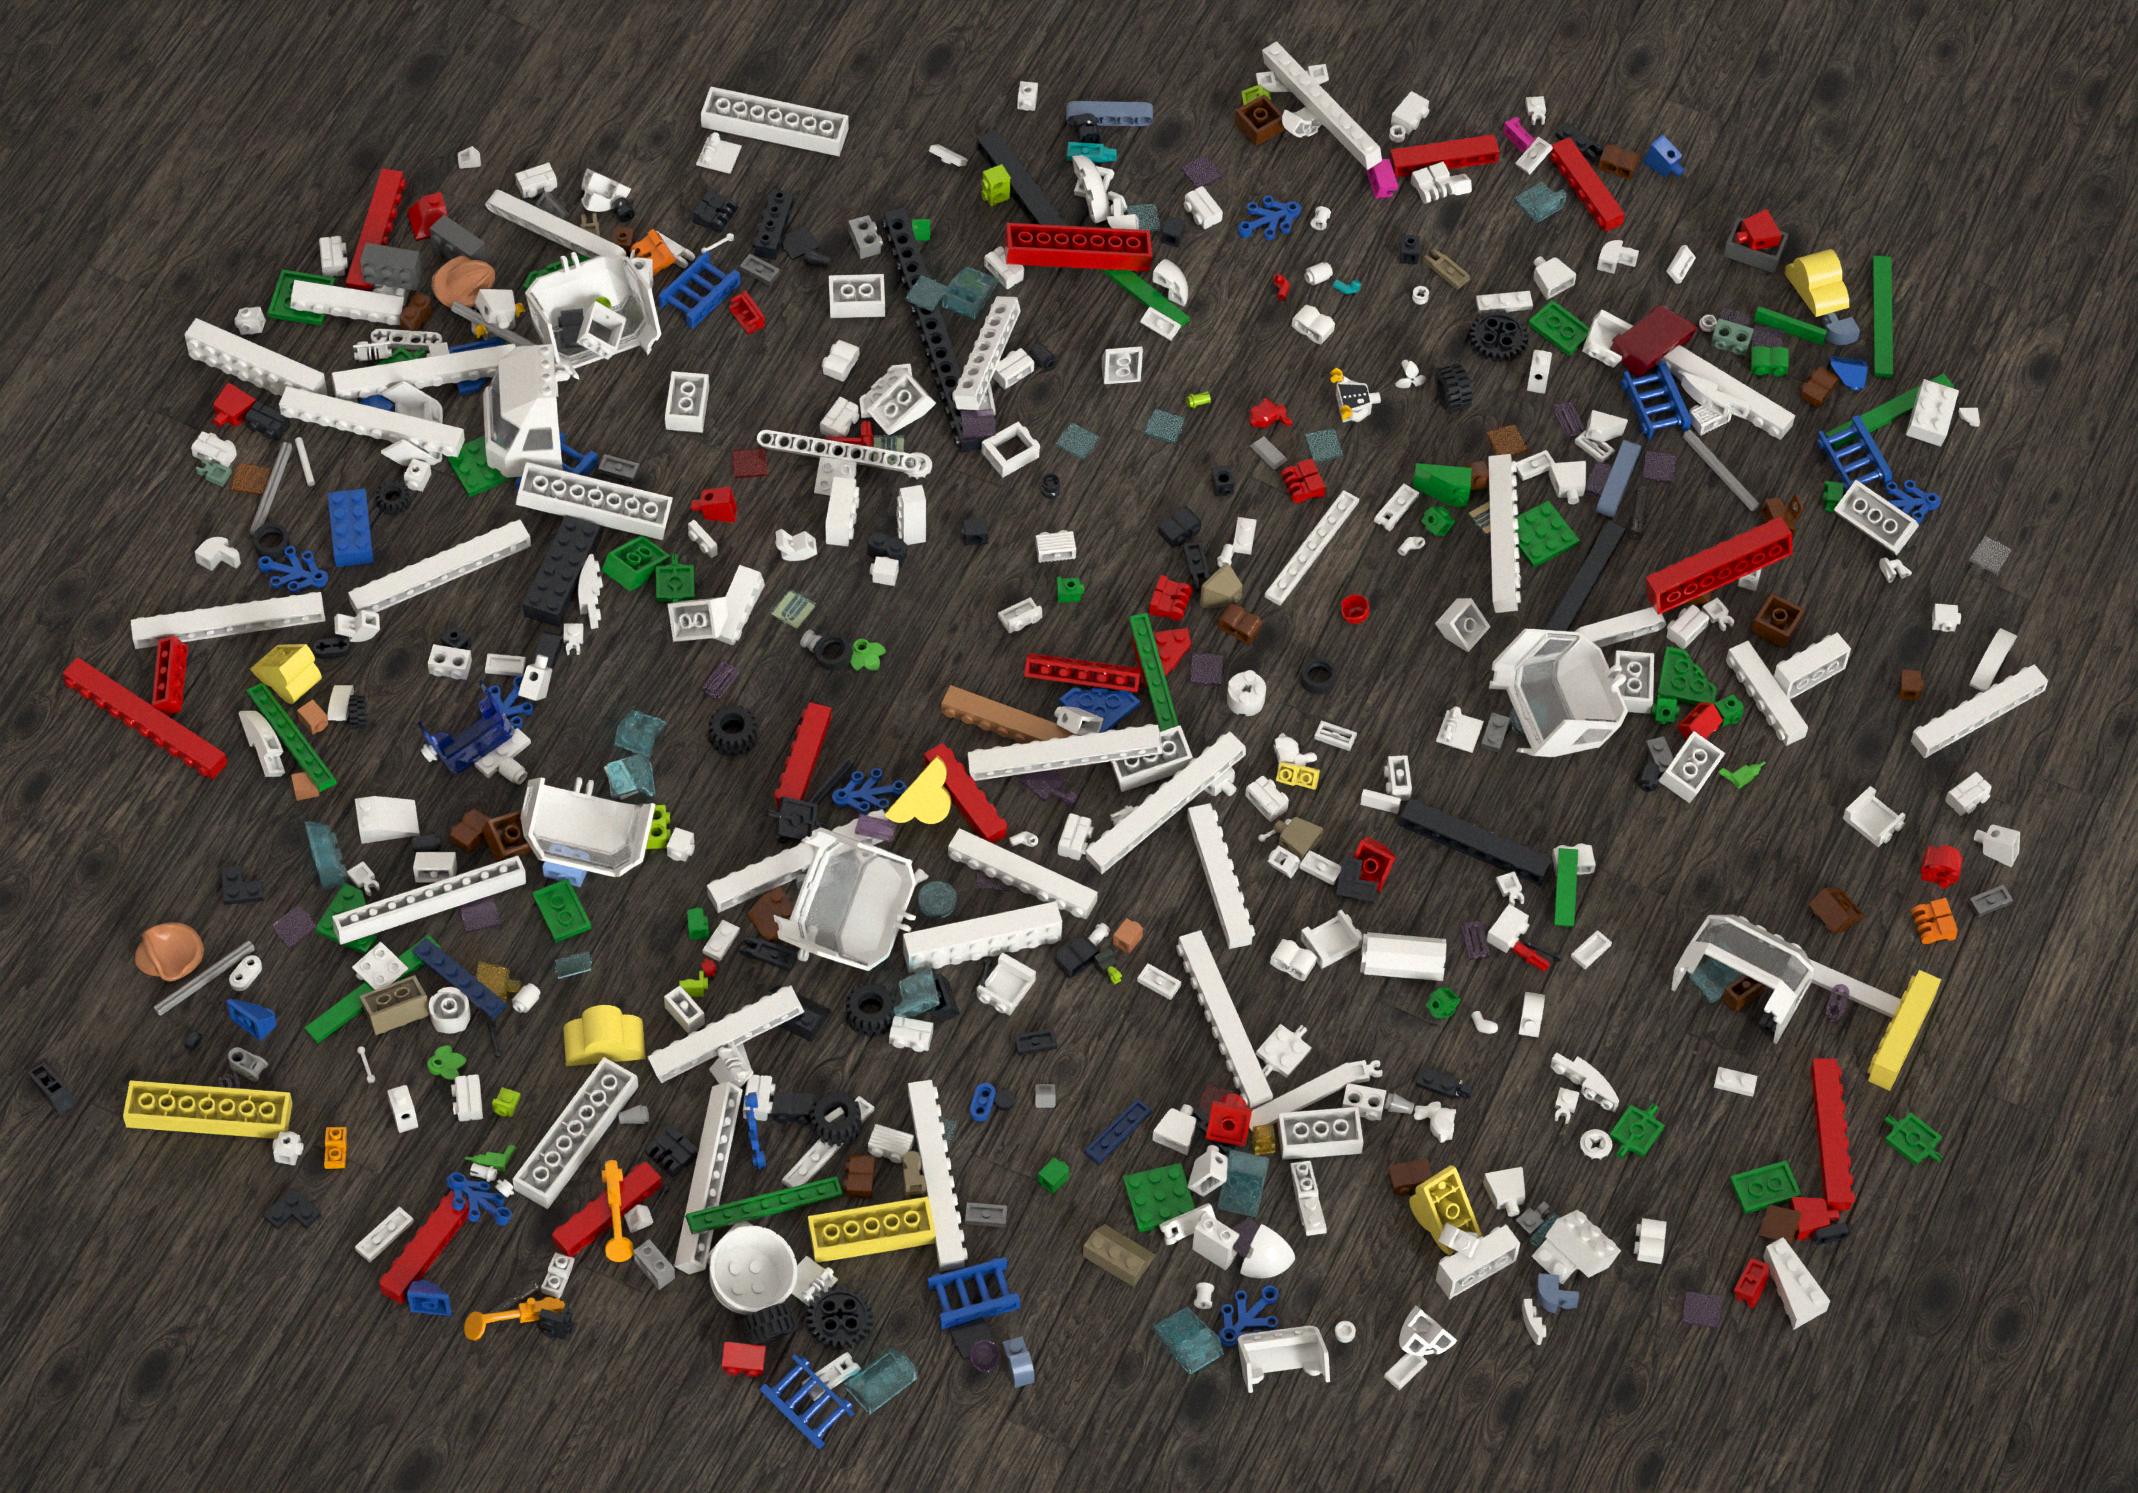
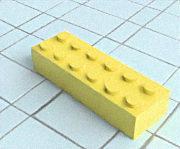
M1921 970L1918 971L1917 976L1912 975L1908 988L1901 998V1003L1897 1006L1893 1019L1887 1027L1886 1034L1878 1046L1877 1053L1872 1058L1867 1072L1870 1074L1869 1082L1889 1091L1891 1090L1935 998L1941 979Z
M928 1197L808 1216V1228L816 1263L935 1244V1228Z

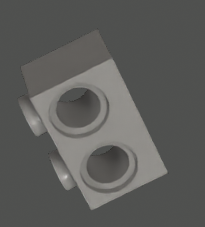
M869 215L849 220V234L860 259L881 254L883 241L881 236L877 235L876 224L874 221H871Z
M650 1239L633 1250L634 1262L658 1290L675 1279L674 1267Z

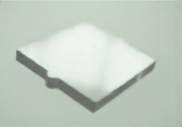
M1984 536L1969 561L1981 566L1982 569H1987L1997 574L2012 549L2000 544L1999 541L1996 542Z

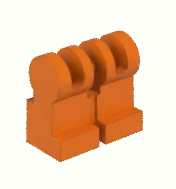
M654 229L650 230L644 239L635 243L630 248V252L635 250V258L653 259V276L677 261L660 234Z
M1947 898L1931 901L1930 904H1921L1911 910L1912 916L1915 917V924L1919 926L1917 928L1918 933L1922 934L1920 938L1923 944H1930L1943 939L1948 941L1956 939L1958 929L1953 915H1951L1952 912Z

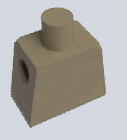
M1294 817L1289 824L1278 820L1274 826V830L1281 834L1279 846L1296 855L1301 862L1308 851H1312L1321 840L1323 833L1322 827L1298 817Z

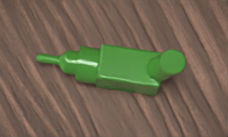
M1766 762L1752 764L1749 767L1745 765L1734 773L1722 768L1718 773L1740 789L1750 782L1754 776L1759 774L1761 766Z
M508 1145L504 1154L486 1152V1155L479 1154V1156H474L473 1158L465 1157V1160H471L473 1163L489 1168L493 1166L497 1171L505 1172L516 1146Z

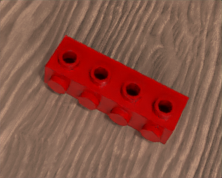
M176 636L158 640L152 706L165 715L181 712L188 646Z

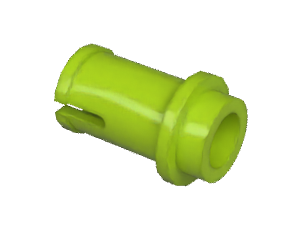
M1208 391L1196 395L1190 394L1186 397L1187 406L1193 409L1198 405L1211 402Z

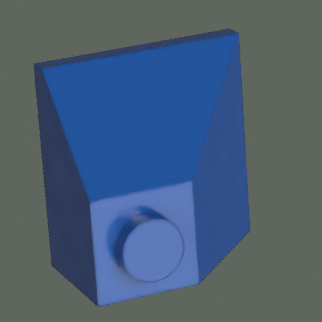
M1835 356L1829 357L1831 366L1844 384L1849 386V389L1859 390L1864 388L1868 369L1866 361Z
M234 999L226 1001L231 1021L260 1042L276 1026L275 1014L269 1008L265 1009L258 1004Z
M427 1280L412 1282L407 1293L410 1312L452 1315L449 1295Z

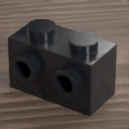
M939 973L923 981L924 993L930 1002V1011L934 1018L944 1022L960 1015L952 988L946 977Z

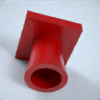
M1227 1094L1219 1102L1213 1101L1205 1139L1245 1147L1252 1109L1246 1108V1102L1241 1096Z

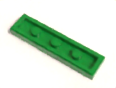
M1758 306L1754 322L1819 345L1824 343L1827 333L1825 329Z
M1558 849L1554 926L1574 927L1578 849Z

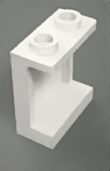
M1601 310L1592 321L1582 351L1614 368L1621 361L1622 356L1610 350L1613 344L1612 339L1619 333L1621 335L1633 326Z
M1870 786L1846 808L1843 819L1879 847L1883 842L1886 844L1895 831L1898 832L1905 825L1903 822L1905 814L1902 812L1898 816L1875 797L1876 790Z
M1340 910L1335 918L1312 930L1309 927L1304 928L1301 932L1300 940L1308 950L1315 954L1317 957L1316 962L1323 969L1360 949L1363 936L1360 930L1355 929L1352 925L1349 915H1345Z
M1002 953L998 958V965L985 981L986 988L981 985L977 987V997L981 1002L994 1006L1000 1013H1006L1010 1016L1035 982L1036 971Z
M1205 1214L1194 1229L1192 1249L1226 1271L1237 1257L1238 1252L1232 1248L1239 1238V1234L1210 1215Z

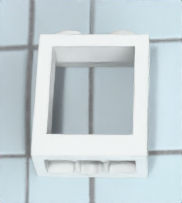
M595 301L586 310L577 343L608 360L617 351L626 318ZM592 320L612 330L609 343L588 333Z
M1019 422L982 442V454L1002 478L1039 458L1040 445L1036 439L1033 440L1028 429ZM1018 435L1028 449L1006 461L995 447Z

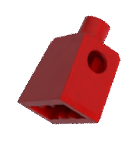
M1767 209L1745 219L1742 222L1741 232L1735 233L1736 242L1738 244L1747 242L1752 250L1779 246L1782 236Z
M228 383L213 404L216 415L212 419L213 423L217 427H221L225 422L233 427L238 426L245 420L246 414L252 409L256 399Z
M731 487L706 489L702 491L701 500H692V511H702L706 520L736 522L737 504Z
M1792 1197L1790 1210L1802 1213L1797 1226L1799 1229L1795 1232L1796 1240L1810 1238L1813 1231L1830 1226V1221H1839L1838 1209L1827 1210L1826 1202L1822 1198Z

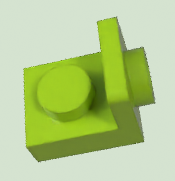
M1261 84L1241 91L1244 105L1264 94L1269 100L1271 99L1269 91L1265 90Z
M699 971V980L687 979L680 981V986L690 997H704V989H708V977L704 978V971Z
M502 1087L497 1099L492 1101L493 1111L501 1116L507 1115L512 1117L521 1094Z

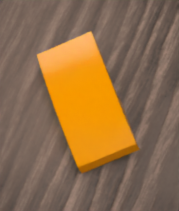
M326 1127L325 1169L345 1168L347 1127Z

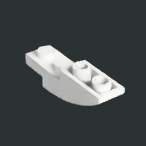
M1684 372L1681 385L1699 404L1725 418L1728 413L1744 419L1747 418L1751 403L1731 396L1728 393L1718 391L1719 384L1711 380Z
M590 554L585 561L578 589L580 614L588 613L591 629L598 628V620H601L600 609H596L595 605L598 604L599 588L603 587L601 576H597V572H600L599 562L594 561L593 554Z
M240 711L239 716L250 747H256L265 777L282 776L285 773L280 759L283 749L274 730L257 711Z
M1556 1052L1552 1058L1550 1068L1557 1074H1563L1570 1078L1573 1083L1582 1085L1581 1094L1585 1098L1594 1100L1604 1109L1615 1113L1619 1099L1606 1079L1595 1068L1578 1056L1572 1062Z
M1311 1162L1291 1163L1298 1210L1306 1236L1326 1233L1327 1228L1318 1198V1188Z

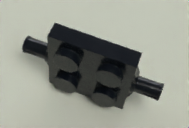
M783 796L780 797L778 811L770 809L766 811V817L776 819V836L801 841L805 837H811L812 831L816 830V828H828L827 822L818 821V804Z

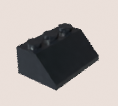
M777 985L767 992L766 996L777 993L782 986ZM795 993L804 1013L778 1025V1027L812 1042L831 1009Z

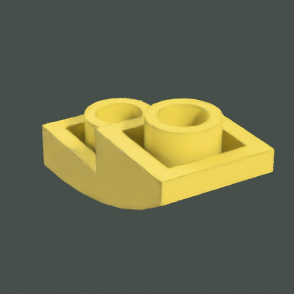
M1280 762L1276 781L1292 786L1299 785L1316 789L1320 770Z

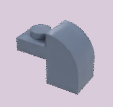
M1834 312L1823 315L1822 324L1825 330H1827L1825 338L1829 342L1836 345H1846L1858 340L1860 330L1853 317L1839 321Z
M1538 1275L1536 1297L1542 1308L1551 1313H1556L1558 1306L1564 1309L1577 1308L1579 1292L1559 1290V1275Z
M1023 1336L1003 1341V1348L1009 1363L1008 1370L1014 1388L1034 1383L1033 1364Z

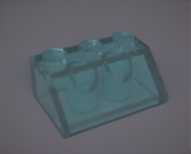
M310 821L304 822L308 843L322 889L325 890L343 885L345 883L344 876L348 874L345 864L341 865L340 860L343 859L341 850L335 847V844L338 843L335 832L331 833L328 825Z
M890 1348L843 1385L870 1415L918 1378V1368L904 1353Z

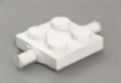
M1280 1024L1256 1051V1055L1266 1064L1262 1069L1265 1078L1272 1070L1281 1073L1287 1078L1307 1056L1312 1047L1301 1039L1307 1031L1306 1027L1300 1025L1294 1033Z

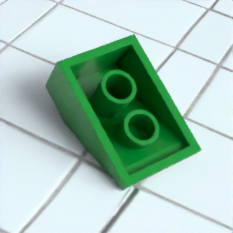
M1416 463L1413 488L1448 506L1467 507L1471 488L1472 468Z
M641 535L609 552L602 571L625 589L632 591L649 579L656 572V566H662L670 558V555Z

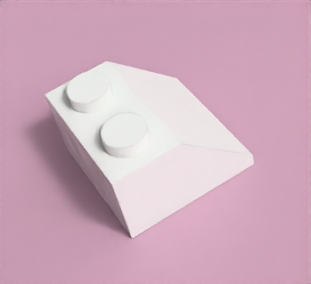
M1471 598L1456 599L1435 623L1446 639L1466 652H1469L1490 628V625Z

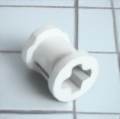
M1318 206L1315 210L1316 215L1311 220V226L1316 230H1324L1331 211L1326 207Z
M1204 1282L1198 1283L1196 1285L1197 1299L1194 1300V1305L1201 1309L1211 1308V1293L1214 1291V1286Z

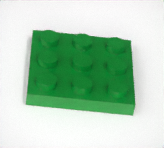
M282 269L268 310V317L322 326L326 314H317L305 310L298 311L290 308L294 280L335 286V278Z
M495 431L492 432V441L505 449ZM485 435L463 444L458 457L445 455L468 497L516 478L505 477L501 474V471L496 468L492 469L487 465Z
M1549 500L1515 517L1518 519V529L1515 530V533H1518L1519 544H1516V547L1519 548V551L1532 568L1574 548L1580 543L1578 537Z
M1181 1163L1123 1176V1183L1138 1233L1160 1228V1224L1195 1209Z

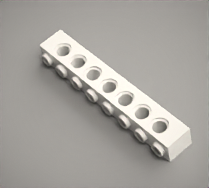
M996 296L994 303L991 304L989 315L985 318V324L980 330L979 338L975 341L974 349L969 355L967 365L964 366L963 374L958 380V386L953 391V401H955L957 409H979L1021 310L1017 297Z

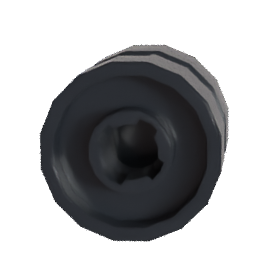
M1091 113L1078 115L1073 121L1078 142L1098 144L1101 140V135L1095 116Z

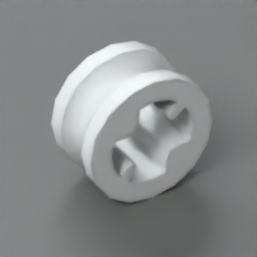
M1401 125L1392 126L1389 134L1390 140L1395 143L1402 142L1405 139V128Z
M1424 286L1414 288L1413 301L1417 304H1425L1428 301L1429 290Z

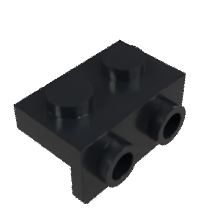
M565 1304L561 1314L541 1309L539 1314L541 1333L549 1338L557 1337L565 1340L567 1333H571L574 1324L571 1320L570 1306Z

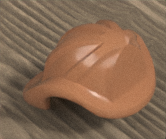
M465 256L456 257L444 264L434 275L432 280L433 292L437 299L447 307L451 308L455 301L469 308L476 306L475 300L479 290L492 288L495 281V271L486 262L470 260Z
M169 922L156 925L143 932V941L138 946L135 954V963L141 971L152 976H160L163 980L171 982L188 975L200 964L204 954V947L200 936L193 928L183 923Z

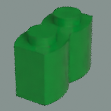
M1752 347L1750 373L1760 376L1764 374H1772L1774 376L1787 375L1789 367L1787 348Z

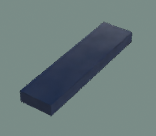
M1137 1098L1084 1149V1154L1097 1165H1100L1152 1114V1109Z

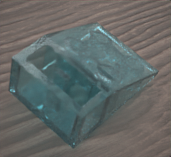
M966 266L950 281L943 293V307L976 320L999 279Z
M1230 1149L1227 1162L1226 1182L1222 1184L1217 1209L1257 1218L1271 1158Z
M1188 1307L1183 1308L1153 1326L1176 1361L1189 1374L1194 1373L1224 1355L1219 1336Z

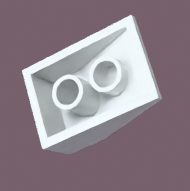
M1143 348L1106 349L1102 355L1104 384L1140 382Z
M906 372L867 411L888 435H891L925 415L936 402Z
M379 796L355 799L362 844L420 835L415 800Z

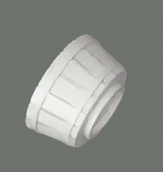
M744 1226L730 1231L717 1243L710 1260V1284L714 1295L726 1308L744 1315H750L766 1307L783 1303L791 1294L797 1280V1263L792 1249L780 1235L767 1228Z

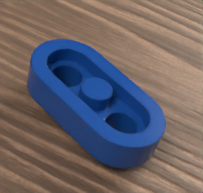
M982 1083L975 1090L970 1106V1115L975 1121H985L990 1115L995 1099V1088L991 1084ZM983 1094H988L989 1096H988V1097H983L982 1095H983Z

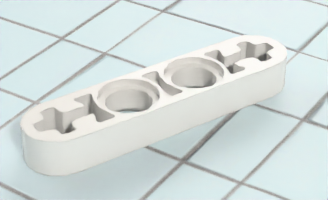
M376 329L371 333L372 344L376 343L379 336H381L380 340H388L389 337L387 342H390L391 347L394 349L403 347L409 350H419L423 348L425 351H429V346L443 343L441 335L436 332ZM398 336L403 338L400 342L393 341V338ZM413 338L421 339L419 343L411 342Z

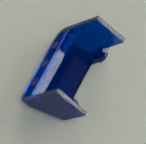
M482 680L478 681V683L487 695V698L480 703L479 708L484 717L453 739L446 731H438L431 736L421 721L417 723L434 750L453 773L463 772L512 738L515 732L512 723Z

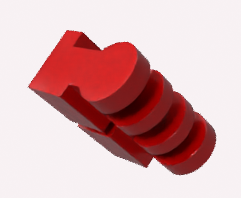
M1312 458L1282 470L1281 477L1285 480L1284 483L1288 487V492L1294 503H1301L1306 499L1316 496L1317 498L1325 497V485Z
M1160 575L1150 603L1149 614L1163 618L1166 616L1176 621L1182 620L1190 599L1189 596L1192 593V587L1186 583L1168 580L1167 576Z

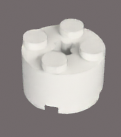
M1251 670L1233 676L1228 684L1227 704L1229 708L1238 715L1240 713L1245 714V716H1253L1259 713L1265 702L1266 685L1264 680Z
M454 987L438 990V993L432 996L429 1001V1011L433 1026L438 1032L449 1034L464 1031L470 1021V1007L467 996Z

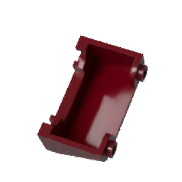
M1656 305L1648 316L1621 335L1619 333L1612 339L1613 344L1610 350L1622 356L1621 362L1636 378L1645 376L1646 370L1653 368L1660 359L1679 345L1684 347L1688 344L1698 328L1691 321L1663 305L1660 307Z

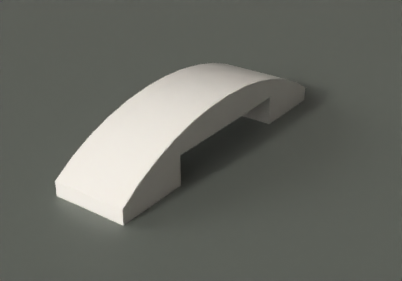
M1326 64L1308 66V71L1306 72L1318 84L1329 80ZM1273 71L1256 73L1258 85L1261 84L1265 90L1267 89L1269 92H1291L1274 75Z
M2001 628L1998 630L1969 684L1970 686L1982 692L1989 690L1996 673L2017 638L2016 635Z

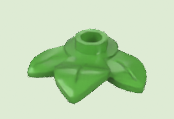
M858 639L852 646L853 656L850 663L856 671L863 666L869 670H878L880 667L878 656L883 655L886 650L877 642L869 643L865 639Z
M446 1045L439 1047L435 1051V1055L429 1058L427 1067L429 1072L434 1075H441L447 1080H455V1077H459L457 1069L466 1063V1058L459 1053H452V1047Z

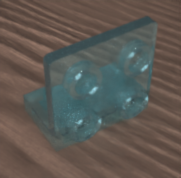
M1540 182L1516 196L1515 201L1538 223L1565 207L1567 193L1563 189L1553 193L1544 182Z
M632 710L618 724L614 745L650 757L655 738L666 727V722L658 717H651L643 714L641 711Z
M643 753L607 764L610 792L613 798L638 790L644 792L648 798L656 796L651 762Z
M1722 945L1718 946L1719 948L1725 950ZM1711 958L1697 967L1693 974L1689 973L1688 977L1710 1003H1714L1723 997L1725 987L1744 974Z
M926 968L899 981L903 1001L893 1009L896 1016L912 1018L940 1004L931 968Z

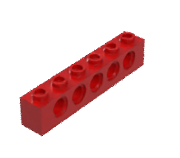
M1028 653L1024 676L1138 692L1142 668Z

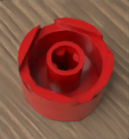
M1934 845L1927 847L1921 867V879L1937 883L1942 888H1949L1950 884L1956 883L1959 880L1963 856H1960V851L1947 845H1940V848H1934Z

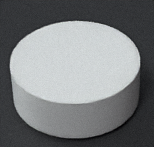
M1341 1321L1336 1325L1335 1337L1340 1342H1350L1355 1337V1326L1351 1322Z

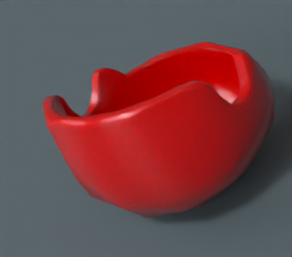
M1353 594L1347 596L1341 602V613L1346 622L1358 624L1364 622L1369 616V604L1364 596Z

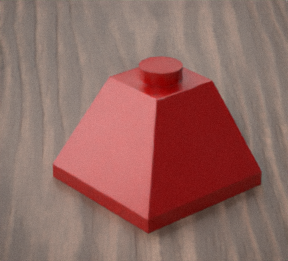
M441 192L423 196L407 211L416 241L430 238V227L443 215L448 217Z
M1367 836L1360 841L1353 858L1363 860L1359 879L1378 883L1377 890L1381 891L1396 856L1384 844Z

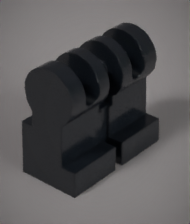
M710 187L693 212V223L705 228L709 227L713 231L721 233L739 206L733 199L717 194V191Z
M669 1124L664 1129L665 1131L649 1144L645 1154L648 1157H653V1161L656 1164L661 1162L660 1167L663 1170L668 1169L667 1174L675 1177L684 1167H687L697 1159L698 1149Z

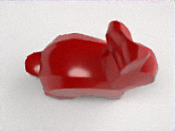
M1264 398L1263 402L1250 410L1251 416L1248 419L1252 427L1256 426L1259 428L1269 427L1274 421H1281L1288 427L1293 424L1291 419L1286 416L1285 406L1282 404L1276 406L1267 398Z

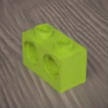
M1001 164L983 171L981 195L984 201L987 200L989 205L993 206L1010 199V176L1004 166Z
M655 805L646 849L667 848V841L671 838L670 829H667V824H670V812H666V805Z

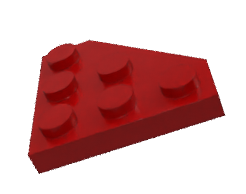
M1188 628L1153 633L1165 677L1175 668L1185 652L1187 653L1191 648ZM1132 635V644L1134 648L1138 668H1142L1138 652L1136 649L1135 641ZM1141 669L1142 687H1147L1143 670Z

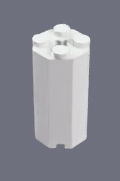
M1367 932V934H1363L1360 972H1364L1367 975L1443 981L1446 939Z

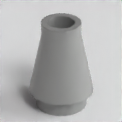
M1388 1093L1383 1108L1388 1109V1112L1411 1115L1414 1103L1396 1093Z
M640 1104L619 1112L620 1124H645V1122L649 1121L647 1106Z

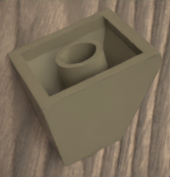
M1227 562L1202 585L1200 606L1202 608L1228 607L1230 603H1237L1241 599L1242 584Z

